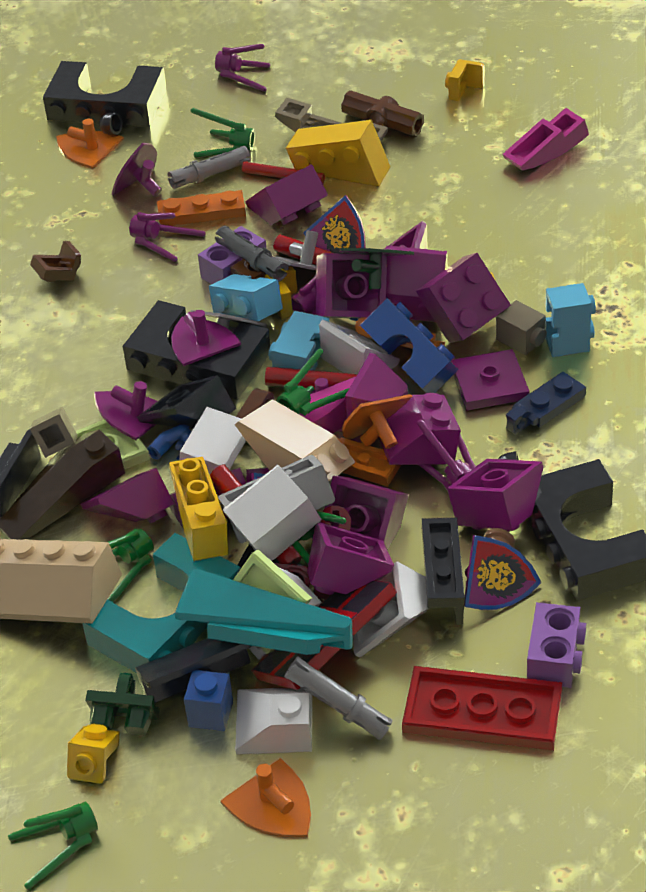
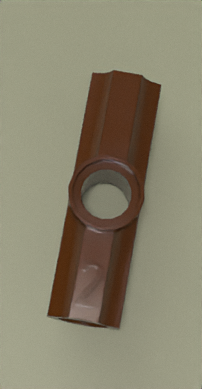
M349 90L344 95V100L341 104L342 112L365 121L372 120L375 124L414 137L420 134L424 124L423 114L399 106L398 102L390 96H382L380 99H376Z

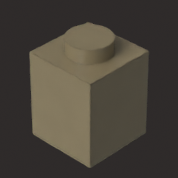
M517 300L496 316V340L524 355H527L535 347L540 346L546 338V315Z
M63 407L34 420L30 427V431L45 458L74 444L78 436Z

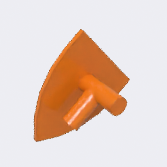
M85 119L82 122L84 130L71 126L66 134L58 135L56 138L58 147L64 156L77 164L93 169L124 138L119 135H108L102 131H95L93 120Z
M408 394L360 404L345 420L342 427L343 436L351 440L363 434L360 439L365 446L372 445L380 437L386 449L394 447L398 442L386 419L395 414L413 396Z
M281 758L271 765L260 764L256 768V775L220 800V803L238 820L262 833L281 837H308L311 822L309 796L301 779Z

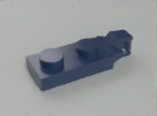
M561 372L519 400L512 407L513 409L506 414V429L516 435L530 424L533 426L537 425L539 428L582 400L586 396V386L565 372Z

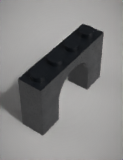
M61 61L43 95V102L47 120L83 122L85 119H92L94 123H99L102 115L106 113H119L122 117L123 125L151 126L167 90L164 68L137 66L131 81L123 89L109 94H92L87 92L91 85L87 62Z
M158 300L122 346L126 369L178 384H185L218 375L230 398L238 400L268 358L271 346L269 329L240 322L233 331V334L239 339L241 345L183 366L172 349L171 337L176 324L181 317L186 315V308Z
M600 459L542 475L533 513L529 516L536 538L538 540L542 539L546 545V553L550 563H556L560 570L563 586L566 589H571L577 601L646 581V533L643 529L611 539L595 541L580 538L572 534L564 526L566 522L576 516L612 506L613 480Z

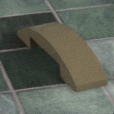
M286 98L275 112V117L294 132L302 128L342 124L338 121L312 114L311 104ZM373 123L381 142L388 132V127Z

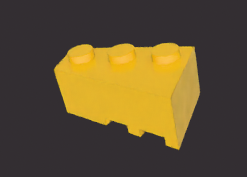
M372 120L298 129L286 147L294 169L301 170L312 164L316 172L325 173V177L379 187L391 167Z

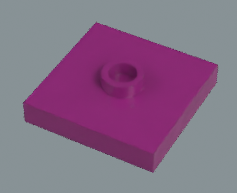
M513 349L451 361L458 369L454 374V378L466 411L517 402L530 394Z

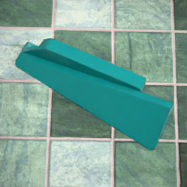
M194 569L191 572L175 611V619L209 622L207 624L209 639L306 655L320 653L321 645L345 650L353 647L352 620L350 617L200 569Z

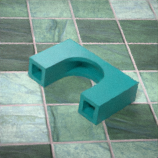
M174 533L153 553L157 578L182 592L194 569H200L231 580L235 578L241 569L238 565L221 556L193 561L186 538L177 533ZM107 599L94 622L82 624L88 646L137 673L136 667L194 644L198 636L207 628L209 622L175 619V613L162 618H143L134 615Z

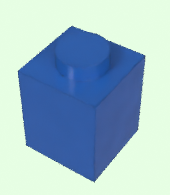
M200 670L192 671L184 696L189 727L216 731L226 730L233 705L229 674Z

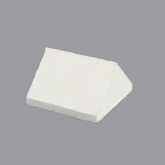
M321 320L319 324L320 343L323 350L322 359L343 373L358 374L369 353L376 354L390 369L397 366L400 361L398 357L393 354L389 355L382 347L368 338L360 336L354 330L325 320Z
M206 407L180 450L179 460L203 457L209 475L216 467L225 464L230 469L246 442V439L234 425L241 418Z
M276 465L223 509L224 513L255 551L260 550L271 561L322 520L309 498L279 465Z

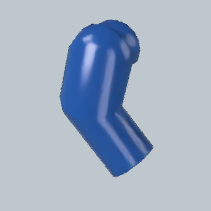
M179 424L162 432L147 448L149 455L153 459L158 460L177 440L186 441L192 432L189 429L190 426Z

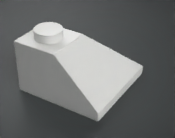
M397 561L394 563L392 572L376 579L392 583L397 593L353 636L354 653L356 656L362 657L429 609L427 607L425 576Z
M302 687L299 690L291 688L238 690L236 755L312 752V694Z

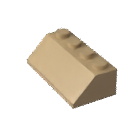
M0 539V619L93 623L122 576L109 542Z

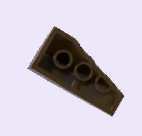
M99 429L86 432L77 438L74 444L58 451L0 518V531L8 539H29L124 475L125 469L119 447Z

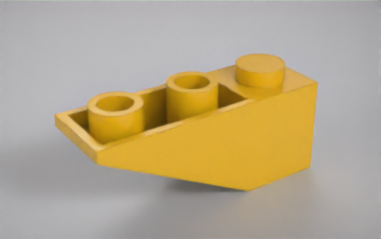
M186 458L169 462L184 533L193 561L228 555L227 522L204 458Z

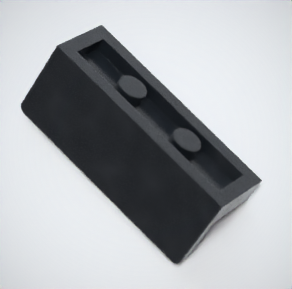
M30 429L26 431L19 444L9 442L0 456V518L15 502L41 458L39 446Z
M457 517L422 518L421 529L427 607H454L456 625H463L465 597Z
M206 638L140 665L135 669L143 694L153 695L156 703L187 690L192 671L228 673L250 664L251 661L247 649L252 646Z

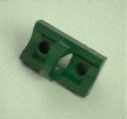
M120 673L116 692L87 690L85 699L90 708V724L104 725L107 727V730H112L115 716L126 717L124 729L132 735L145 736L151 719L158 720L160 708L155 707L153 695L135 694L136 683L133 680L132 673Z

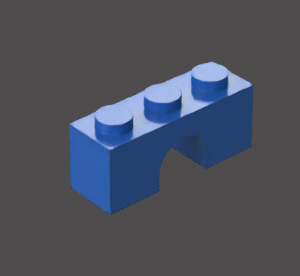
M387 298L360 326L389 355L402 344H413L412 356L401 368L426 393H436L458 371L451 363L455 356L442 343L436 347L430 341L434 335L421 322L415 326L409 320L413 314L401 302L395 306Z

